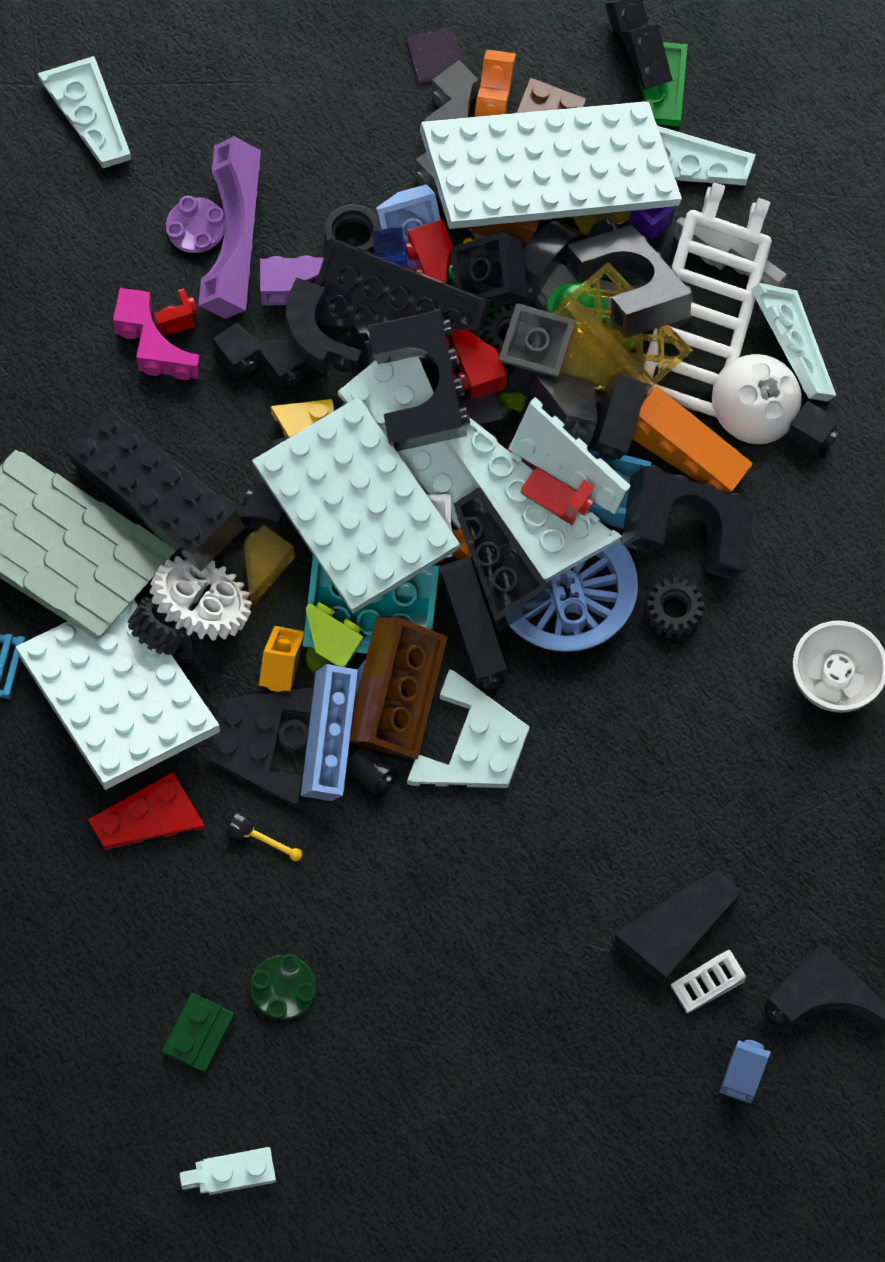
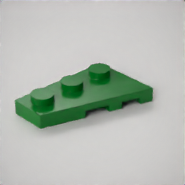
M663 42L673 81L649 89H643L640 84L644 102L649 101L657 125L680 127L688 44Z

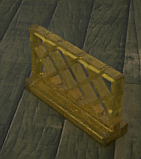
M608 262L573 293L567 295L554 313L576 320L573 333L615 377L620 373L648 383L646 395L650 389L681 363L693 350L669 325L657 328V335L641 333L626 338L637 340V353L627 352L623 348L622 338H625L617 328L616 331L606 330L601 325V316L611 317V310L601 309L600 296L612 298V296L634 290V288ZM606 274L615 283V291L600 289V278ZM582 294L593 295L595 308L584 307L577 298ZM643 341L657 342L658 355L643 354ZM664 343L674 344L681 353L677 357L664 356ZM644 361L658 362V374L654 378L644 369Z

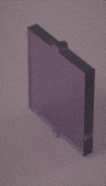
M453 27L437 31L427 30V33L406 37L419 83L431 81L459 60L463 63Z

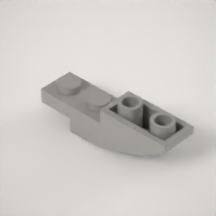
M680 217L676 221L674 236L678 242L686 218ZM696 224L692 238L695 242L753 262L758 248L756 244ZM701 257L704 262L709 265H715L720 270L725 266V264ZM767 260L760 283L783 288L787 274ZM733 268L738 273L750 277V273Z

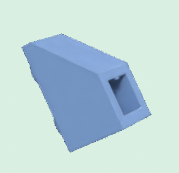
M753 1040L738 1041L731 1055L719 1093L751 1104L770 1051L764 1050L762 1044Z

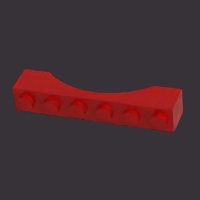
M443 220L408 230V243H405L404 246L408 259L410 261L414 260L417 269L415 271L446 283L448 270L452 262L450 247H453ZM453 330L454 337H450L449 340L451 348H456L459 358L458 368L460 372L457 373V376L462 378L464 390H468L471 400L505 389L507 374L502 362L498 361L499 355L496 348L483 342L469 330Z

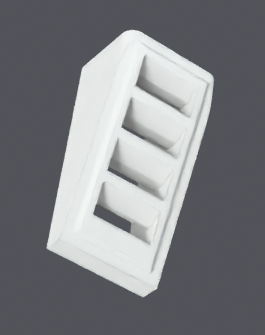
M727 950L671 984V987L688 1014L743 984L746 976L732 952ZM724 964L732 976L729 980L720 967ZM713 971L721 985L716 987L708 973ZM701 977L709 992L705 994L696 979ZM687 984L691 985L698 997L694 1001L684 987Z

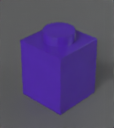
M671 206L632 210L630 224L640 234L644 235L650 243L672 226L675 208Z

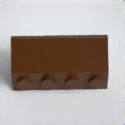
M376 618L353 709L349 742L375 751L418 759L448 636L402 618Z

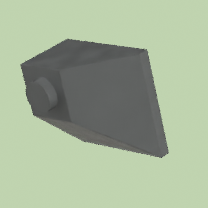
M516 303L498 361L558 378L576 320Z

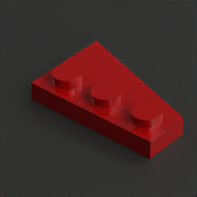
M174 773L165 776L88 819L89 824L105 850L141 843L150 838L170 837L177 835L176 833L205 829L204 823Z

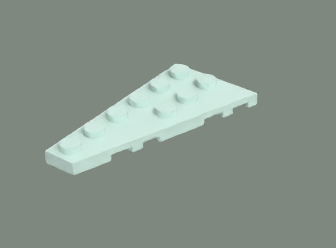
M419 357L380 364L375 360L338 391V396L346 404L360 397L386 437L387 432L383 414L421 405L434 394ZM442 441L397 451L427 495L451 494V523L457 529H461L453 503L474 491L475 487L446 443Z
M471 418L470 425H466L467 436L444 441L476 489L478 487L482 489L545 582L552 580L621 540L622 536L614 529L611 531L599 522L600 518L592 512L587 513L585 517L580 515L572 526L520 493L521 488L534 470L523 463L522 458L516 453H510L497 442V438Z

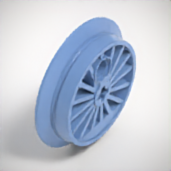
M619 541L596 554L601 560L582 573L580 571L587 560L575 566L573 570L569 569L546 582L550 589L551 599L509 626L526 641L553 651L572 652L585 650L610 639L628 620L637 597V572L627 548ZM606 566L612 573L611 575L589 579ZM616 584L617 593L596 590L594 588ZM561 585H565L566 589H570L569 598L566 600L565 590ZM593 600L613 602L615 605L611 611ZM549 606L536 627L528 621ZM587 609L605 618V620L598 625ZM556 611L555 634L543 631ZM569 612H574L580 616V619L572 621L566 618L565 615ZM585 625H587L590 630L585 633H581L582 630L585 628ZM561 631L568 634V636L561 635Z

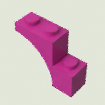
M120 288L113 318L115 333L127 339L140 337L136 357L139 371L152 376L160 374L173 375L180 380L199 379L201 371L199 355L175 347L155 327L151 318L152 302L150 292Z

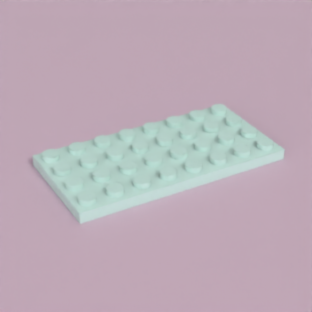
M649 101L422 122L420 126V133L449 229L679 206L682 199Z

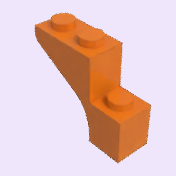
M494 50L486 51L483 61L481 85L477 95L475 117L507 113L516 53Z

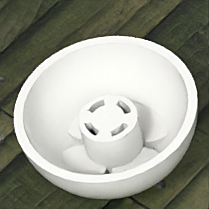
M752 354L733 360L720 371L714 382L712 403L719 422L731 435L747 443L766 444L780 439L789 431L791 422L801 409V390L795 375L784 363L770 356Z
M847 621L825 622L810 629L798 642L793 657L794 678L802 694L817 707L839 713L855 711L873 701L885 684V651L879 640L860 625Z

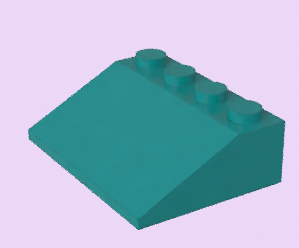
M313 555L308 604L310 603L316 607L318 602L335 611L332 617L343 624L345 619H348L361 627L362 630L359 634L365 639L358 648L357 653L367 654L376 618H402L433 631L440 566H430L370 604L352 613ZM306 612L303 647L315 648Z

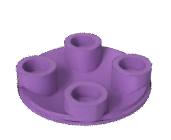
M184 196L170 211L166 221V231L170 241L180 250L200 253L213 248L220 242L225 233L226 220L223 210L214 202L205 198Z

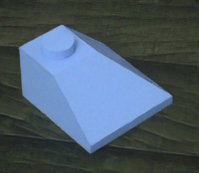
M427 184L398 192L376 207L382 235L399 233L402 255L407 256L404 244L408 243V230L441 220L435 193Z

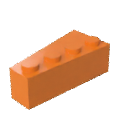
M658 386L643 399L632 439L698 483L713 485L716 487V490L725 493L732 492L753 463Z

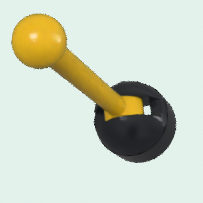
M239 811L234 816L227 830V835L239 840L253 836L288 854L293 861H299L302 858V851L300 849H291L255 831L252 819Z

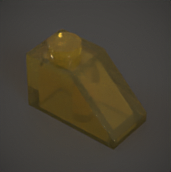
M265 525L258 532H252L244 543L250 601L255 604L294 559L293 546Z

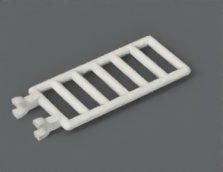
M715 182L712 184V187L707 188L702 213L690 210L686 215L672 269L675 270L681 281L742 301L738 318L691 303L692 316L734 330L730 347L668 325L656 328L652 334L639 381L648 383L645 394H649L658 386L681 406L717 417L713 403L651 383L656 366L714 385L718 376L717 373L661 355L660 350L664 337L726 358L725 366L740 357L756 300L751 288L761 282L772 243L769 236L760 233L770 202L758 198L756 203H752L747 228L718 219L715 216L725 186ZM696 224L758 245L754 262L693 241L692 238ZM688 252L750 273L746 290L684 269Z

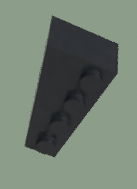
M480 487L453 503L457 520L497 631L500 632L551 599L549 586Z

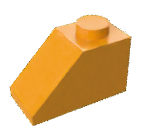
M274 626L263 651L259 686H265L276 692L291 690L296 678L303 647L304 631Z

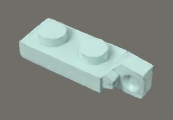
M270 1147L203 1159L204 1161L196 1162L195 1170L180 1173L183 1190L200 1187L201 1194L209 1193L210 1195L276 1182Z

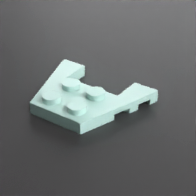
M449 669L440 693V699L470 709L450 764L447 765L419 755L418 759L414 761L407 784L412 786L436 784V786L467 785V787L508 788L527 738L529 726L455 671Z

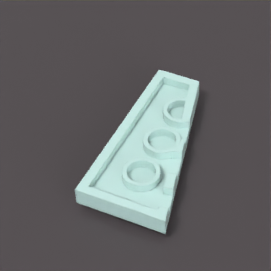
M94 56L38 73L39 80L102 168L131 160L130 151Z
M657 126L675 180L746 185L755 154Z
M763 283L755 285L751 288V291L808 398L829 401L835 397L836 393L797 290Z
M535 397L524 414L509 450L576 491L585 480L594 486L591 499L615 514L619 510L630 485L605 461L592 456L587 450L588 446L580 438L575 440L562 427L565 424L556 416L550 417L541 408L543 404Z

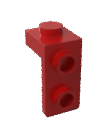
M535 468L520 492L523 496L572 526L580 515L584 517L587 515L595 501L591 499L594 486L585 480L578 490L575 491L539 468Z

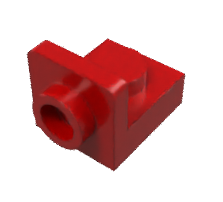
M184 288L178 290L180 306H168L160 312L154 313L156 328L163 337L195 327L193 315L198 314L193 297L187 298Z

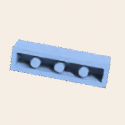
M327 664L316 671L301 796L333 801L343 796L358 672L356 669Z

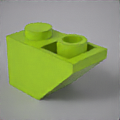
M318 602L316 607L309 603L306 607V612L316 653L337 666L347 668L365 639L359 634L362 628L348 619H345L343 624L332 617L335 611Z

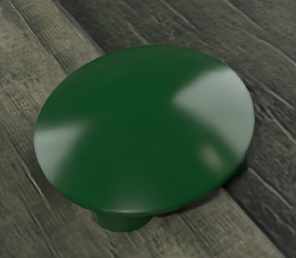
M275 955L260 963L254 971L250 984L251 996L257 1008L265 1015L278 1020L293 1019L303 1014L311 1006L316 994L315 976L310 967L296 955Z

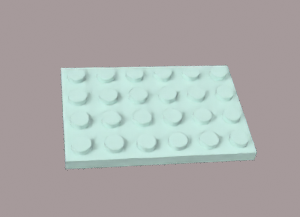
M360 397L355 398L252 460L254 467L352 613H355L460 549V543L395 448L389 445L388 438Z
M134 599L97 640L67 621L16 646L17 654L105 790L220 732L219 724L171 654L165 655L164 652L158 654L154 648L152 651L149 650L146 643H139V637H133L131 634L133 630H129V623L127 622L138 606Z

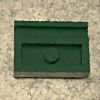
M191 993L162 1050L163 1055L207 1074L235 1017V1012L226 1010L216 1003Z

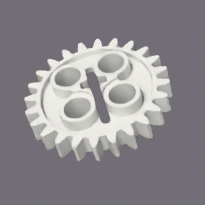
M176 556L174 562L168 559L164 566H159L151 582L150 593L154 595L152 603L160 604L157 612L167 613L166 622L173 620L177 622L175 629L178 630L185 627L187 628V635L190 636L195 631L200 639H203L205 634H208L213 641H215L217 635L224 640L228 634L235 636L238 630L243 629L251 613L249 608L252 604L251 601L247 600L249 592L241 591L244 583H235L236 575H226V567L223 566L217 569L215 568L214 561H211L202 571H199L186 559L183 561L179 556ZM210 584L209 591L203 595L198 606L193 611H190L192 605L199 600L204 589Z

